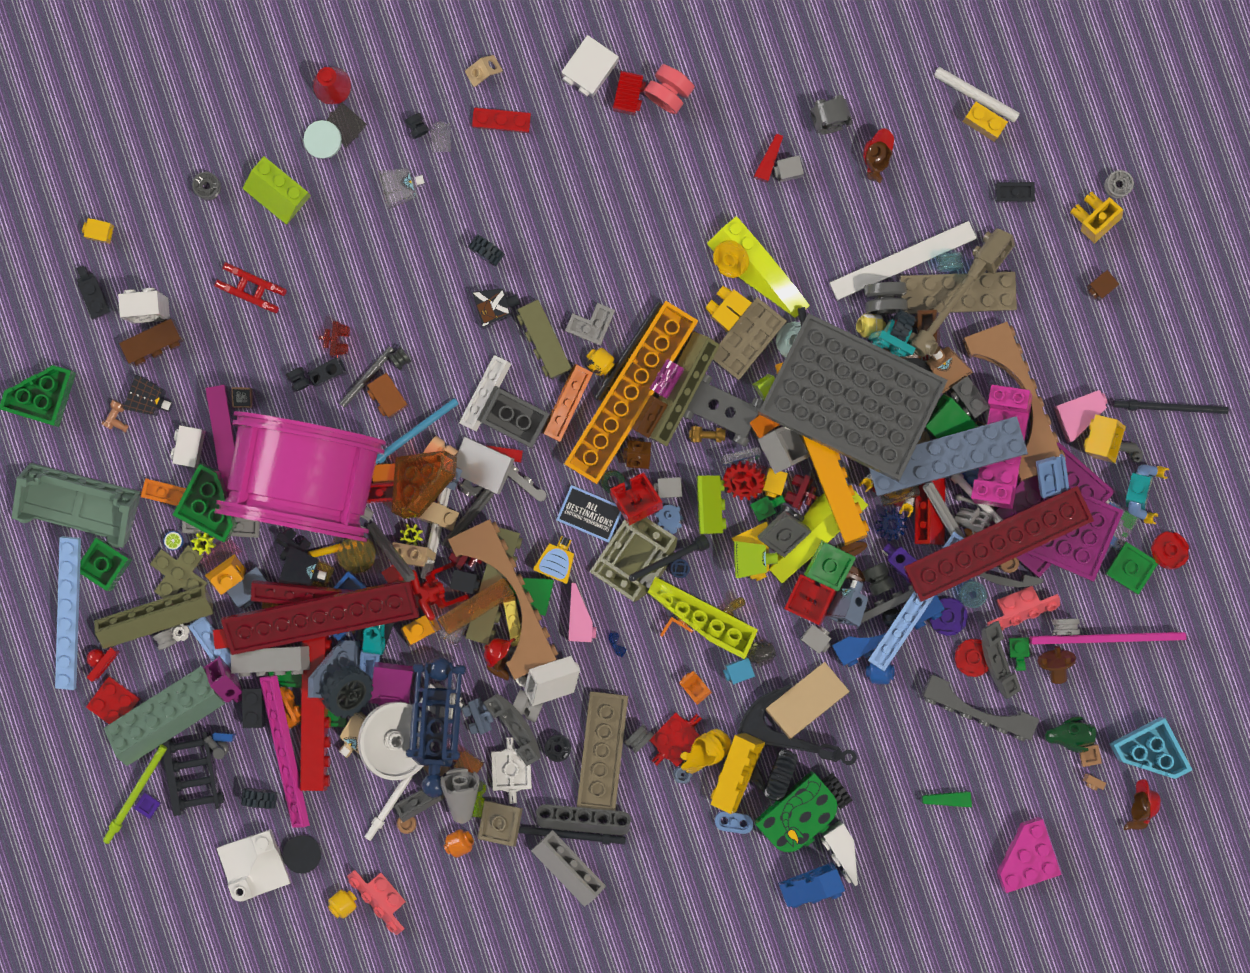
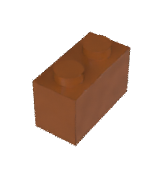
M387 373L367 385L369 387L367 393L373 401L375 399L378 401L380 406L377 408L383 417L387 415L388 418H391L409 406Z

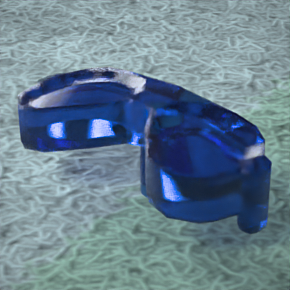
M609 633L608 639L616 655L623 657L627 649L617 645L619 634Z

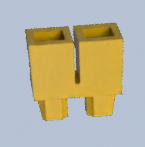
M722 286L716 294L724 300L719 306L711 300L705 309L712 315L711 318L728 333L752 302L734 289L731 291Z

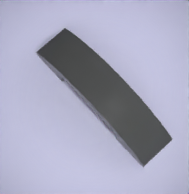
M986 572L978 575V577L988 582L1006 587H1029L1043 583V579L1028 575H1021L1020 581L986 574Z
M995 621L982 629V647L990 674L1005 699H1008L1020 692L1021 688L1016 673L1010 672L1001 645V640L1004 639L999 621Z
M499 694L483 702L493 718L497 716L501 718L520 747L516 751L525 765L528 766L539 760L541 755L537 741L519 711Z

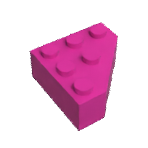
M1040 817L1020 823L1018 831L1005 854L1006 856L997 870L1002 889L1006 893L1062 875L1044 821Z

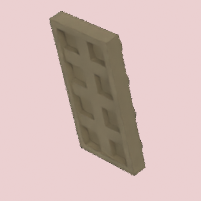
M757 297L719 343L720 346L712 360L739 381L787 321Z

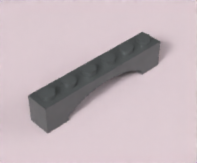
M929 675L921 695L926 697V702L936 705V702L943 704V709L954 712V709L961 712L960 716L970 720L972 717L979 719L978 723L989 727L990 724L997 726L996 731L1006 735L1008 731L1014 733V738L1023 742L1026 739L1032 740L1040 720L1039 718L1018 711L1015 715L1008 716L981 712L957 697L949 687L950 682L934 675Z

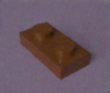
M651 395L632 429L649 438L668 405Z

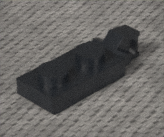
M86 266L78 267L77 271L80 276L77 279L78 287L92 320L111 313L98 279L93 273H88Z

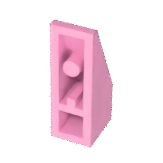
M572 583L568 641L592 642V638H596V627H593L592 619L576 583Z

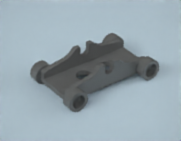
M705 374L683 417L691 421L695 414L714 425L716 424L736 434L733 441L747 447L750 441L747 439L748 434L752 428L750 422L758 416L764 401L754 397L751 404L710 385L712 377ZM714 399L718 400L719 407L711 410L709 402ZM732 407L736 410V414L734 417L728 418L725 412L728 408Z

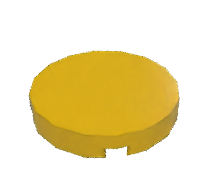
M726 240L714 249L713 261L715 266H718V271L729 278H736L747 271L749 257L741 244L736 241Z

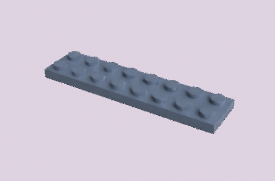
M1016 416L917 444L899 482L871 468L869 470L878 497L1024 456L1028 452Z

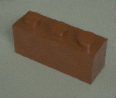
M169 319L120 342L119 345L128 364L137 367L146 363V359L150 357L157 358L163 355V351L169 348L173 350L180 347V343L184 339L175 320Z

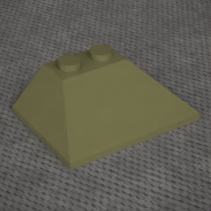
M644 518L630 526L624 520L590 570V573L633 602H636L648 593L654 578L660 579L668 565L634 582L629 580V575L674 553L678 538L648 518Z

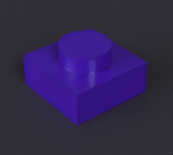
M144 792L134 809L148 819H151L162 802L149 793Z

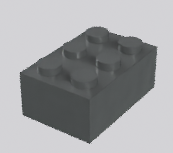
M497 388L480 422L533 449L550 414Z

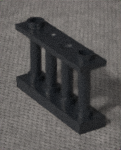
M210 731L203 732V738L175 743L171 738L162 744L167 747L163 757L173 816L185 814L184 810L188 807L215 803V809L223 807L222 803L225 802L223 792H220L213 750L204 741L210 735ZM205 746L207 757L182 762L175 759L177 750ZM208 765L210 776L185 781L179 780L178 772L181 769ZM207 784L212 785L213 795L189 800L182 799L181 791L184 788Z

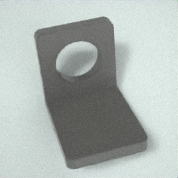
M466 479L463 484L460 483L459 485L463 488L461 492L469 498L472 495L477 497L483 489L481 486L472 487L470 481Z

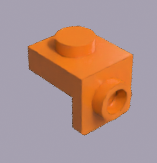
M695 671L684 675L679 682L697 705L712 693Z

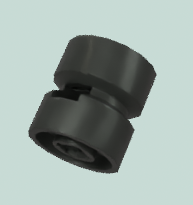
M885 562L862 571L866 582H870L869 588L873 596L896 586L892 576L887 575L889 570Z

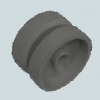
M882 282L864 286L865 296L873 298V300L865 303L867 314L885 315L897 313L900 309L903 311L908 310L906 299L895 298L904 296L907 293L905 282Z

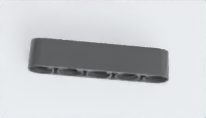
M548 804L539 806L536 811V823L541 828L625 835L630 830L631 817L627 812ZM547 814L549 817L542 818L541 815ZM561 816H567L568 819H567V820H561L560 817H561ZM586 818L588 821L581 822L579 819ZM603 819L606 820L607 823L602 824L598 821ZM623 821L626 825H619L618 822Z

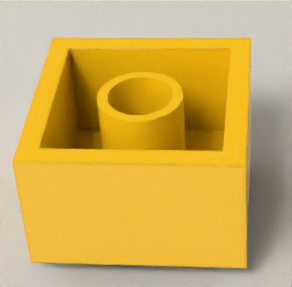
M1095 414V418L1091 420L1089 430H1091L1089 438L1087 437L1084 442L1085 452L1095 459L1116 463L1126 426L1117 419Z

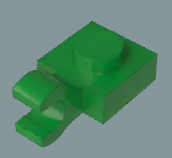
M767 496L750 505L758 521H761L775 514L774 508L785 503L783 496H780L770 501Z
M1029 637L1009 638V658H1015L1016 671L1026 670L1024 657H1030Z

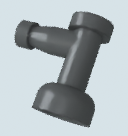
M210 735L204 739L213 750L215 759H222L228 753L229 745L225 741L215 742Z

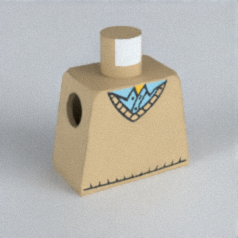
M362 712L355 713L350 718L340 735V738L345 743L339 749V752L346 758L354 750L359 754L358 734L366 718Z

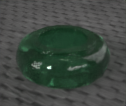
M611 470L603 475L601 483L606 492L610 493L612 488L608 485V479L611 476L617 477L619 484L625 483L624 476L619 471Z

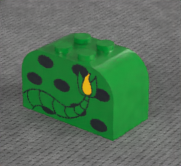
M811 770L785 793L780 802L776 801L758 816L754 823L777 849L783 852H794L803 845L806 847L815 840L813 837L818 832L822 834L829 828L828 824L837 813V801L829 789Z

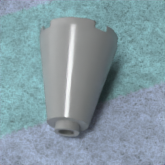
M466 768L449 770L444 778L443 776L441 777V787L451 816L455 822L460 824L466 823L472 818L480 784L478 774L474 771L473 773L468 772Z

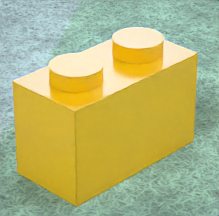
M978 102L973 104L962 121L993 142L996 141L1008 121Z

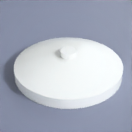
M402 702L383 704L370 712L361 725L358 734L359 755L367 769L381 778L388 780L406 779L416 774L424 766L418 765L412 758H407L406 750L409 749L412 705ZM419 722L418 732L420 731L421 722ZM420 737L417 739V746H419Z

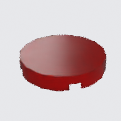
M1164 532L1158 535L1152 542V556L1162 568L1168 570L1177 569L1183 566L1189 559V545L1185 538L1176 532Z
M968 639L958 645L954 660L956 667L961 673L971 677H978L989 671L983 653L982 640Z

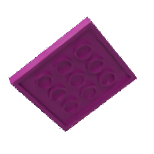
M1081 493L1094 521L1027 552V554L1094 582L1121 519L1123 510ZM1050 496V497L1044 498L1043 501H1045V500H1047V499H1049V498H1051V497H1054V496Z

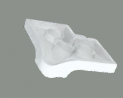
M272 829L217 848L228 880L229 891L232 898L236 901H245L291 883ZM238 888L243 890V895L237 893Z

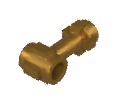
M692 426L691 430H689L690 442H702V438L716 439V442L725 441V430L717 428L716 431H702V427Z

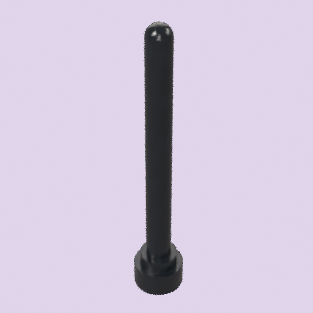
M703 534L696 537L692 544L629 575V580L634 582L694 551L708 549L710 544L707 537Z

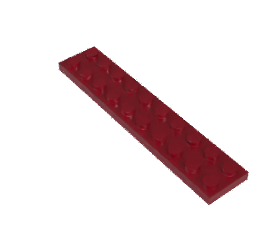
M1075 486L903 566L919 602H922L1089 524L1094 519L1079 487Z
M402 580L222 617L221 623L231 655L418 618L419 612L411 583Z

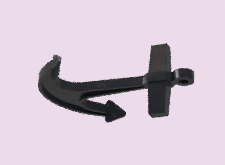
M791 684L775 689L758 698L748 708L741 720L738 734L747 733L764 741L765 745L818 753L821 759L834 762L841 759L846 765H852L857 761V753L852 749L843 752L840 746L828 743L820 746L796 737L789 739L786 734L768 727L765 722V709L792 687ZM847 754L852 755L851 761L846 759ZM756 764L751 780L764 792L765 782Z

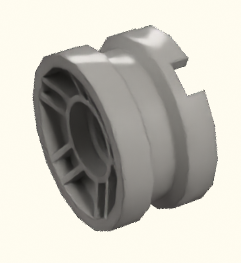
M1118 170L1107 177L1104 188L1110 197L1119 199L1132 191L1134 181L1130 173ZM1121 181V188H1118L1116 182Z
M1052 619V624L1054 625L1053 635L1080 634V629H1078L1080 619Z

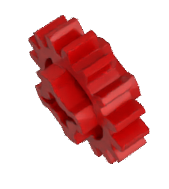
M738 461L737 466L732 463L730 468L727 467L723 477L725 481L724 487H728L727 493L733 492L734 498L737 495L740 496V500H743V497L750 500L751 496L757 498L758 493L761 494L765 486V474H761V468H755V463L749 465V461H746L745 464Z

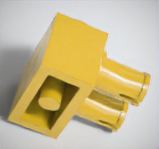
M1090 192L1084 198V201L1095 211L1090 215L1077 204L1070 214L1082 223L1081 232L1095 244L1122 219L1123 209L1110 197L1103 202L1094 192Z

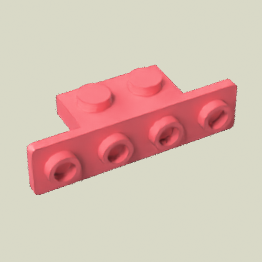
M1033 586L998 599L997 604L1003 616L987 622V626L995 621H999L1003 631L1009 626L1019 625L1024 620L1033 619L1044 612L1057 609L1060 606V597L1056 594L1040 601Z
M355 870L347 876L350 885L361 893L362 899L373 907L376 916L384 920L390 932L395 935L402 932L404 927L394 917L393 913L406 901L382 873H379L367 884Z

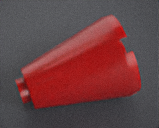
M324 67L319 70L314 78L313 90L321 102L325 104H340L350 94L351 81L344 70L338 67Z

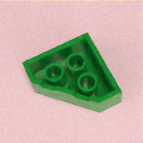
M52 365L46 368V370L23 380L16 386L4 390L0 410L59 427L76 372Z
M204 463L199 464L173 516L222 542H227L237 523L234 516L214 513L215 509L220 507L219 504H216L217 500L225 501L228 498L221 472Z

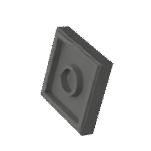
M784 510L757 537L761 542L785 558L811 533V530Z

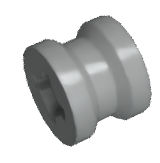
M171 629L153 636L154 640L158 643L157 648L159 651L177 643L171 636Z

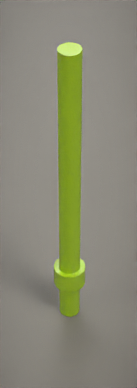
M162 744L159 746L116 819L111 821L108 826L109 830L103 838L104 843L109 844L115 833L120 831L123 826V820L166 752V746Z

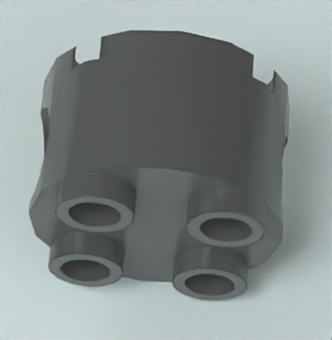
M843 95L835 96L829 101L825 99L814 102L815 106L810 110L817 134L820 132L821 135L843 130V125L846 124V127L853 123L847 100L844 99Z

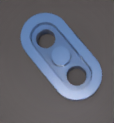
M721 811L715 816V825L722 831L746 834L752 830L753 820L747 814H729ZM726 817L728 822L726 824L721 823V818ZM746 820L747 825L744 827L740 826V821Z

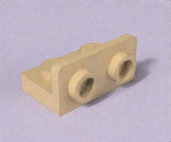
M395 542L392 544L408 565L424 567L427 560L435 561L436 553L427 547Z

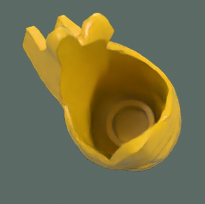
M712 729L699 736L693 743L691 752H683L680 755L683 760H686L681 765V769L686 770V773L693 774L705 766H711L722 761L728 755L731 747L729 736L720 729Z

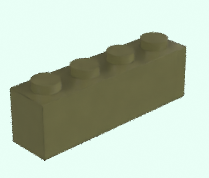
M539 300L519 308V314L516 316L520 325L525 324L528 330L525 332L529 343L533 341L536 347L533 351L537 360L542 359L544 366L541 368L545 376H550L552 380L571 371L572 368Z

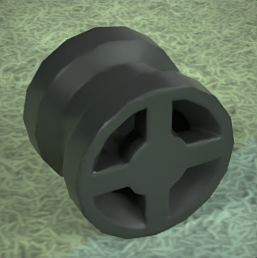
M401 346L397 348L395 353L388 355L399 371L403 369V365L412 362Z

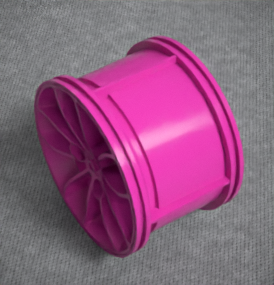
M234 412L237 420H233L232 425L238 426L227 486V489L230 490V495L225 501L217 500L216 504H219L220 507L215 509L214 513L367 542L364 534L369 533V529L361 527L360 516L365 514L377 455H384L385 450L381 448L386 446V441L290 419L248 412Z

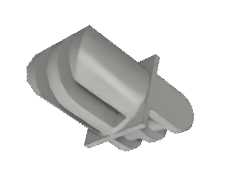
M961 507L954 519L958 526L972 529L974 534L990 525L989 521L993 520V516L990 513L980 511L979 508L974 511Z

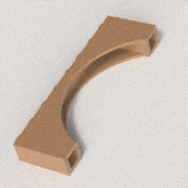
M1004 322L967 336L962 342L969 359L976 357L997 365L1011 375L1021 389L1031 391L1030 432L1026 444L1028 454L1021 458L1018 481L1022 482L1037 476L1036 461L1053 456L1058 457L1060 454L1064 455L1062 449L1059 450L1057 446L1058 437L1055 432L1051 431L1049 426L1051 425V420L1048 414H1044L1042 409L1044 407L1041 396H1037L1035 391L1037 389L1036 383L1033 378L1030 379L1028 374L1030 371L1028 363L1023 361L1021 357L1023 352L1020 344L1015 342L1014 328L1012 325L1009 326L1008 322Z
M489 519L449 538L448 541L456 557L460 555L469 556L491 565L506 577L517 594L522 611V629L517 648L511 660L506 662L515 680L528 674L529 669L557 660L556 655L559 653L555 645H550L548 641L550 634L546 626L542 628L539 622L542 617L538 609L534 610L531 605L534 602L530 592H525L523 585H525L524 579L521 574L517 575L514 569L517 567L516 562L506 552L509 548L504 539L501 540L498 535L501 531L496 521L492 522Z

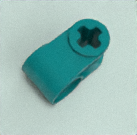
M385 624L365 628L363 633V653L383 655L385 649Z

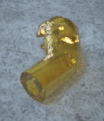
M739 597L731 601L723 609V612L735 617L733 611L744 606L745 599Z

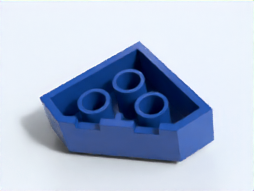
M832 862L778 883L787 907L792 908L799 907L808 902L814 904L829 897L836 899L842 896V892L845 891L837 868Z

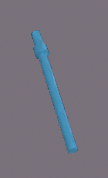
M453 398L385 448L384 455H377L375 465L383 463L386 457L459 404L457 400Z

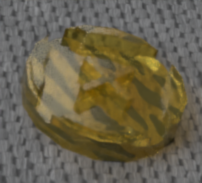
M345 538L340 543L337 556L342 568L352 573L367 571L373 565L376 551L373 543L368 538L367 542Z

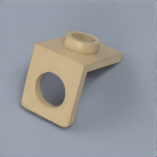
M491 55L480 58L466 69L465 73L473 87H475L490 75L501 73L503 70L495 56ZM488 61L493 62L495 69L490 67Z

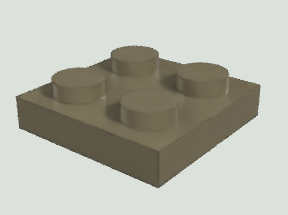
M484 801L478 839L516 847L523 808Z

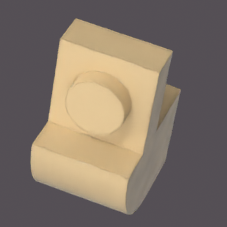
M420 498L416 499L411 516L451 531H453L459 515L458 512L446 506Z

